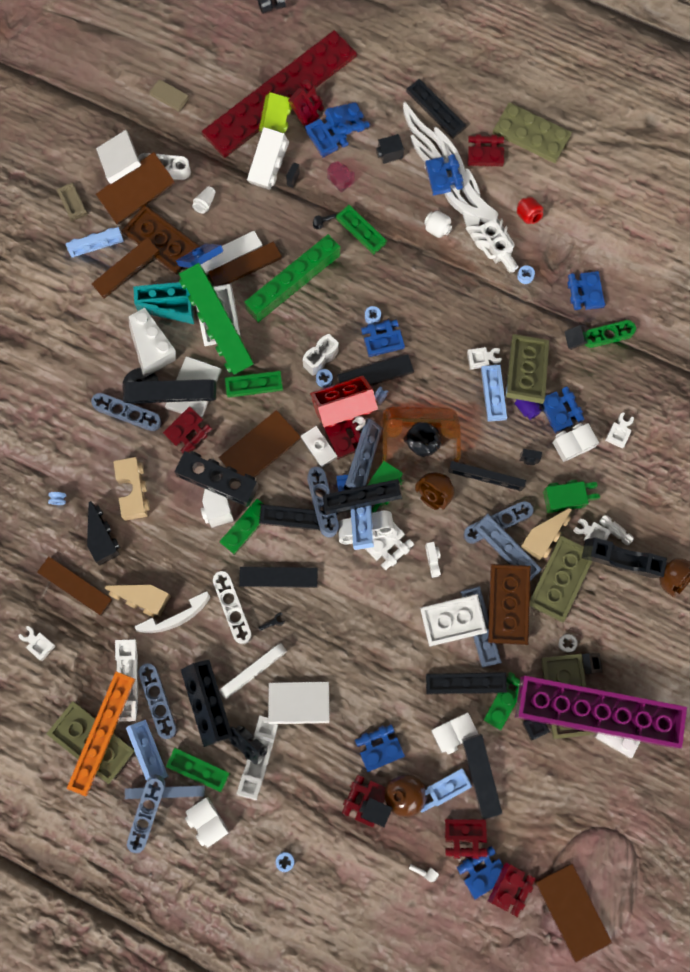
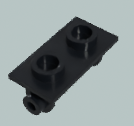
M244 726L231 727L233 735L229 739L231 744L237 747L248 760L257 765L259 756L264 757L268 752L266 746L257 738L250 742L254 736Z

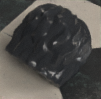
M424 420L415 423L403 438L408 447L416 455L422 457L434 454L442 444L441 434L438 429Z

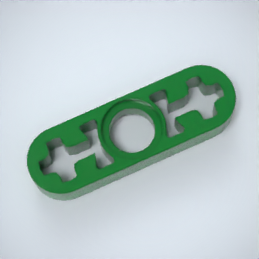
M625 320L589 329L585 333L588 343L584 345L594 348L629 339L634 335L636 325L630 320ZM625 326L627 329H630L629 333L627 331H622ZM611 330L614 333V337L607 338L604 332ZM590 335H591V337H593V338H594V337H597V338L594 340V342H592L591 339L588 340V337H589Z

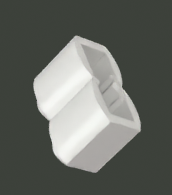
M330 334L323 336L317 342L316 347L309 349L303 356V367L312 376L316 375L318 371L324 368L326 363L332 361L337 356L339 342Z
M579 423L572 427L573 431L568 433L562 431L555 436L556 439L553 441V444L563 462L585 453L599 444L589 423L585 425Z
M468 712L431 730L441 752L446 751L447 755L458 750L457 746L462 744L461 739L478 735Z
M208 797L186 811L187 817H185V820L191 828L195 827L197 830L196 838L202 846L206 845L208 848L230 833Z

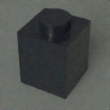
M399 134L378 139L376 154L378 158H381L383 164L403 159L404 147Z
M369 797L368 801L363 800L359 812L362 813L361 818L385 828L392 807Z

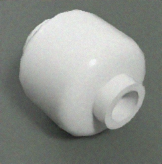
M441 211L430 212L424 222L426 231L437 238H441L444 235L447 236L452 229L451 218Z

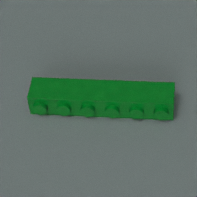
M327 234L245 301L246 311L259 323L340 257V246Z
M197 263L179 273L181 277L179 282L184 290L187 288L190 293L188 299L192 306H197L199 310L197 315L202 323L205 322L209 328L206 332L210 339H215L217 343L215 348L219 356H224L227 361L224 365L228 372L236 375L254 365L255 363L202 265Z

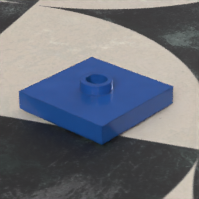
M204 244L177 259L176 262L180 267L190 268L197 263L203 264L221 254L224 250L221 245Z

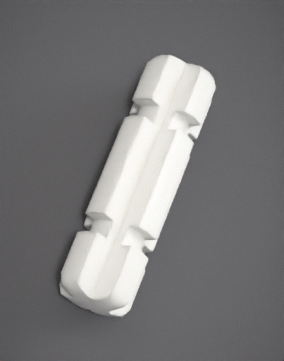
M604 515L599 523L604 528L607 527L615 537L621 538L625 545H630L634 537L630 533L627 534L626 530L618 523L612 522L608 515Z

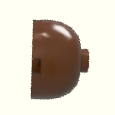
M431 472L425 474L415 485L416 492H420L422 495L420 497L422 502L434 510L439 508L444 510L454 497V487L451 479L442 473Z
M683 558L673 559L669 563L666 562L664 577L659 578L662 589L674 598L676 597V592L680 594L690 583V561Z
M400 775L393 778L385 789L384 798L386 805L392 807L391 812L397 816L409 817L418 814L424 808L427 799L425 797L424 790L426 789L424 784L413 775Z

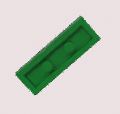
M350 205L336 215V220L373 255L387 244V240Z
M281 371L225 378L227 398L283 391Z
M259 499L252 503L219 541L233 555L239 551L261 525L259 524L260 506L263 503Z
M174 748L166 765L167 768L219 792H222L230 775L229 772L177 748Z

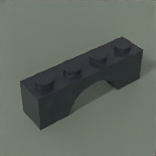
M596 537L585 539L582 553L583 559L649 578L664 577L667 562L665 557L626 550L615 546L613 542Z

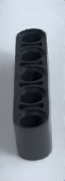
M216 380L123 383V403L217 400Z

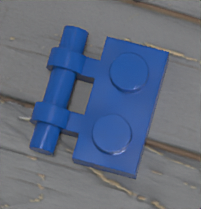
M356 102L327 108L325 111V115L332 127L339 126L336 129L337 134L347 135L351 134L352 131L361 132L370 126L368 121H362L364 115Z
M327 117L325 118L327 122L325 124L319 119L305 126V131L322 158L338 150L336 143H340L343 148L349 144L346 140V135L337 134L336 129L338 126L332 127ZM329 131H333L335 135L331 136Z
M454 154L448 156V163H444L443 157L425 161L433 196L451 192V185H455L457 190L463 188L462 174L459 173L458 169L459 162ZM447 171H452L453 176L448 177Z
M599 271L581 273L579 276L580 280H576L575 274L568 275L569 281L567 284L571 291L570 301L573 304L574 310H580L582 303L585 305V310L604 308L605 302ZM578 288L582 289V296L579 295Z
M389 319L384 320L383 323L375 325L371 323L361 328L362 335L370 334V337L364 338L368 357L405 348L400 329L392 330V328L398 327L397 319L392 321ZM386 330V333L376 334L378 331Z
M568 386L561 389L564 394L563 397L560 398L556 391L545 396L544 403H540L555 433L573 425L571 418L575 417L578 423L585 420L582 415L583 411L581 407H578L574 399L575 395ZM567 402L572 410L568 413L563 405Z
M392 724L386 727L384 725L378 727V730L369 734L366 732L361 734L362 737L355 739L357 747L365 744L367 748L366 751L360 753L367 772L405 757L398 738L392 740L388 738V734L395 732ZM382 737L384 743L372 747L371 741Z
M492 846L487 848V857H479V859L467 858L462 861L461 865L456 867L460 875L466 871L470 874L463 881L474 899L479 898L494 888L504 867L500 859L491 862L489 857L496 854ZM484 861L486 866L476 872L473 867Z

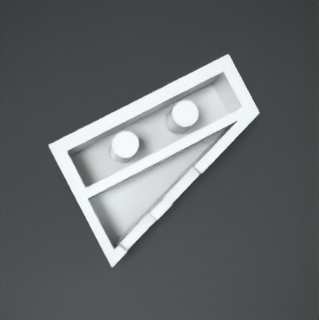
M263 128L247 178L250 184L269 190L275 185L276 174L289 145V141L284 133Z
M145 308L130 315L129 328L137 351L143 378L174 362L176 350Z

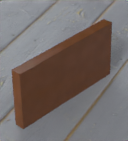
M155 152L140 161L141 166L96 193V196L117 225L176 183Z
M146 205L121 230L126 237L137 245L148 237L160 251L154 258L176 275L184 268L178 266L176 260L200 247Z
M276 410L218 458L225 467H232L240 475L248 474L255 478L296 444L301 437Z
M491 564L488 643L529 644L531 566Z
M572 863L535 882L575 963L612 944Z

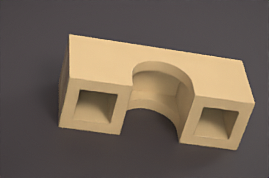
M136 457L113 461L117 482L119 484L130 483L133 485V490L128 496L119 498L121 517L125 521L148 517L147 511L150 510V505L144 495V492H147L146 482L142 481L141 474H144L143 463H140Z

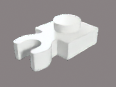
M486 347L469 349L467 355L470 370L489 366V362L499 364L502 359L495 358L493 355L499 354L500 349L494 348L490 352H487Z
M623 412L618 417L619 424L613 423L605 440L622 449L632 431L627 427L634 421V417H631L628 422L624 421L623 416L625 413Z
M581 518L578 520V523L583 525V529L575 527L573 530L576 534H585L584 540L594 537L607 540L611 532L595 522L589 526L587 521Z
M434 542L426 543L425 549L428 564L430 565L431 577H440L438 558H440L439 547H435Z
M27 626L26 629L30 632L29 636L24 637L21 634L18 636L22 641L29 642L26 648L40 661H43L56 646L42 633L35 636L34 629Z

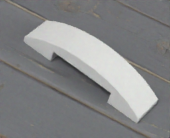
M206 591L189 600L191 608L157 624L154 618H151L135 626V629L140 633H157L178 627L197 615L211 597Z
M136 639L115 640L117 672L136 679L118 722L136 721L138 707Z
M259 716L253 740L257 738L266 746L268 752L264 757L259 756L257 765L247 759L237 791L238 796L257 800L278 728V724H269L267 717Z

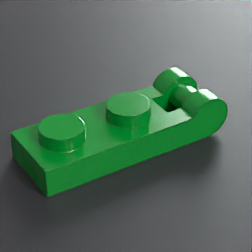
M511 671L506 677L507 693H497L483 721L500 731L505 725L518 698L520 679L515 677V674ZM511 683L517 686L515 691L508 688Z

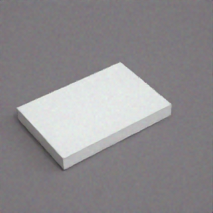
M127 130L96 148L106 178L110 184L141 166Z
M186 357L176 380L209 379L216 380L217 383L221 368ZM209 401L167 402L165 407L182 414L191 406L203 417Z
M478 594L420 608L429 647L487 633Z
M329 682L269 683L268 723H329Z

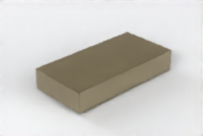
M160 79L150 91V96L178 112L181 111L189 100L187 94Z
M73 182L56 189L71 222L88 215Z

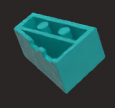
M180 282L133 286L134 304L137 311L145 308L153 316L194 324L193 306L188 299L190 293L187 288L185 290L182 288Z

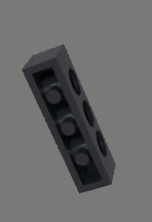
M184 451L174 471L178 478L249 508L258 488V483L253 476L248 474L240 475L232 467L227 466L224 468L219 466L220 463L213 459L207 461L201 458L202 456L197 452L191 451L189 453ZM198 466L204 467V471L199 474L195 473V469ZM215 474L223 475L219 481L212 480ZM235 481L241 483L240 487L237 489H232L230 487V485Z
M210 660L195 662L181 669L203 747L232 738L233 735Z

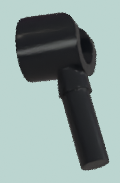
M336 214L324 217L320 215L315 216L313 219L314 229L323 228V222L336 218Z
M277 613L273 620L259 626V630L262 631L274 625L282 626L286 620L278 622L276 618L282 616L283 613Z

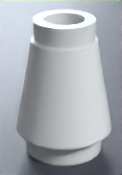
M206 187L193 200V208L201 214L207 212L216 191L212 187Z

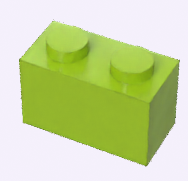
M271 92L266 95L259 128L260 132L263 131L264 127L281 133L287 131L288 122H286V118L291 111V105L288 102L290 98Z

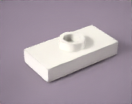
M317 426L301 435V439L321 468L337 458V455Z

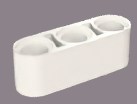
M151 153L140 154L138 156L139 161H142ZM156 154L162 164L166 165L165 168L173 179L185 180L189 178L191 170L189 162L185 157Z
M390 511L372 513L374 539L394 533L393 518ZM351 518L340 520L338 522L339 542L342 544H352Z

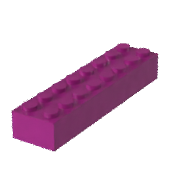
M522 676L520 678L515 718L670 748H682L687 707Z

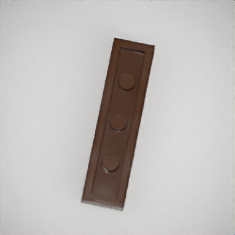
M147 237L96 279L92 286L105 299L157 256L160 251Z
M273 241L208 273L215 286L230 284L281 260L282 256Z
M49 556L37 571V573L100 616H102L112 602L111 598Z

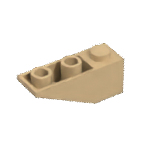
M569 508L533 528L520 547L538 561L542 557L547 558L552 550L549 547L552 541L556 542L560 537L561 532L559 530L562 525L566 526L570 521L571 516L569 514L572 509Z
M116 585L105 587L109 591L108 595L112 598L119 600L121 597L127 600L125 604L134 609L137 606L143 608V613L152 618L154 615L161 616L171 597L168 593L152 585Z

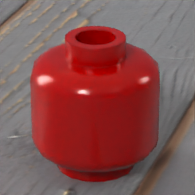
M533 197L523 198L518 203L516 213L526 224H535L543 217V206Z

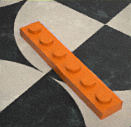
M117 671L115 672L66 789L83 796L88 795L136 680L135 678Z

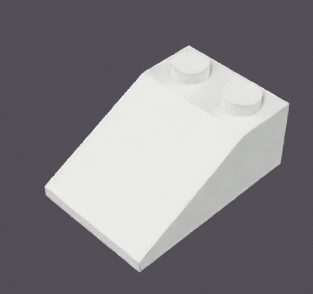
M232 284L213 286L241 338ZM199 319L204 346L217 344L215 339L211 340L206 330L209 328L206 323H202Z
M215 474L212 480H221L220 474ZM205 489L202 500L204 508H201V512L206 524L210 523L211 527L214 528L234 522L228 499Z

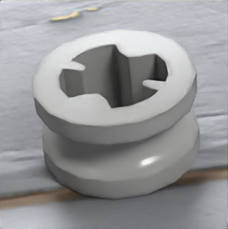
M570 634L562 636L558 642L559 648L566 653L574 651L577 647L576 638ZM571 639L573 642L571 643V645H573V647L565 648L563 646V644H565L563 640Z

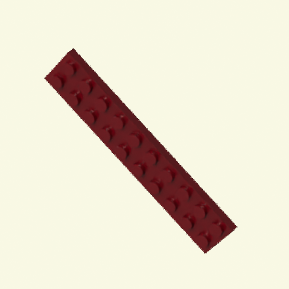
M333 30L201 131L202 135L226 158L260 132V122L267 94L271 92L291 98L298 88H305L303 81L306 79L317 88L355 59L357 52Z

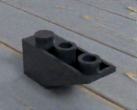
M90 501L88 503L87 546L95 562L100 566L119 556L118 549L121 547L116 538L112 539L110 535L112 529L108 522H103L101 516L104 514L100 506H95Z

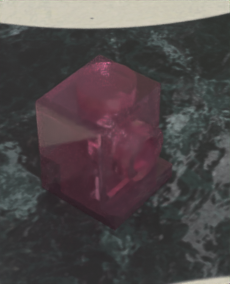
M339 161L330 164L327 169V178L341 193L355 183V173L353 171L350 173L347 166L342 165Z

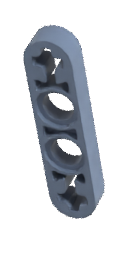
M103 393L95 394L92 397L91 403L98 412L149 431H157L161 427V419L154 412L130 403H123L122 400ZM103 399V401L109 405V408L104 404H100V406H98L97 401H101ZM115 405L123 406V410L120 413L113 412ZM133 411L140 412V417L137 420L130 418V414ZM144 415H145L146 419H148V420H153V418H155V421H156L157 423H156V424L153 423V424L150 426V423H149L148 421L144 420Z
M313 467L308 472L307 481L319 528L325 537H333L339 528L336 513L323 514L320 511V508L324 506L323 497H319L315 493L316 490H323L325 494H330L326 474L322 468ZM313 474H316L319 477V484H316L317 480L316 477L313 476ZM328 519H330V527H333L332 531H330L329 528H326Z
M523 501L491 517L505 530L530 518L533 514V506ZM522 506L524 509L527 508V515L521 513L517 516L518 520H516L515 513L519 512ZM509 514L512 517V522L509 524L504 523L502 515ZM478 522L468 526L464 531V539L470 544L484 539L479 533L476 534V539L468 537L469 530L476 532L473 527Z
M144 664L139 669V677L157 732L161 738L171 739L176 735L177 727L158 670L152 664ZM146 668L153 670V673H151L152 680L157 679V682L146 686V682L150 681L148 676H144L143 673L146 672ZM157 686L160 689V694L153 698L150 696L149 690L151 687ZM159 705L166 707V714L162 717L157 716L155 712ZM170 718L169 721H166L167 726L172 727L169 736L166 733H162L165 726L163 722L159 724L158 720Z
M152 775L146 782L127 840V847L133 853L143 851L146 846L165 788V780L160 775ZM158 782L159 787H157L155 794H150L153 788L152 784ZM146 800H151L154 802L155 807L147 809L143 803ZM139 819H145L148 821L149 825L145 828H141L138 825L137 821ZM139 833L142 835L137 846L134 845L137 834Z
M205 786L165 787L161 798L205 796ZM153 787L150 794H155L157 787ZM125 788V799H141L144 788Z

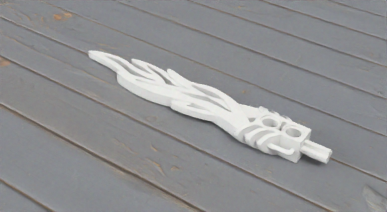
M404 102V116L410 130L414 134L411 135V142L422 160L425 162L426 160L441 158L442 156L433 143L418 131L412 121L422 132L437 143L443 155L444 163L449 162L448 156L454 154L459 162L458 169L463 178L462 190L470 204L461 197L460 190H457L455 185L450 186L452 192L444 193L448 202L463 215L466 230L472 240L475 241L479 249L485 252L489 259H493L495 263L502 261L509 273L515 272L519 267L511 256L515 244L507 233L508 227H503V220L501 218L499 221L498 212L480 197V192L469 169H466L465 172L462 159L452 142L437 127H434V132L426 127L407 103ZM415 136H417L429 148V150ZM452 171L447 172L448 177L453 176Z

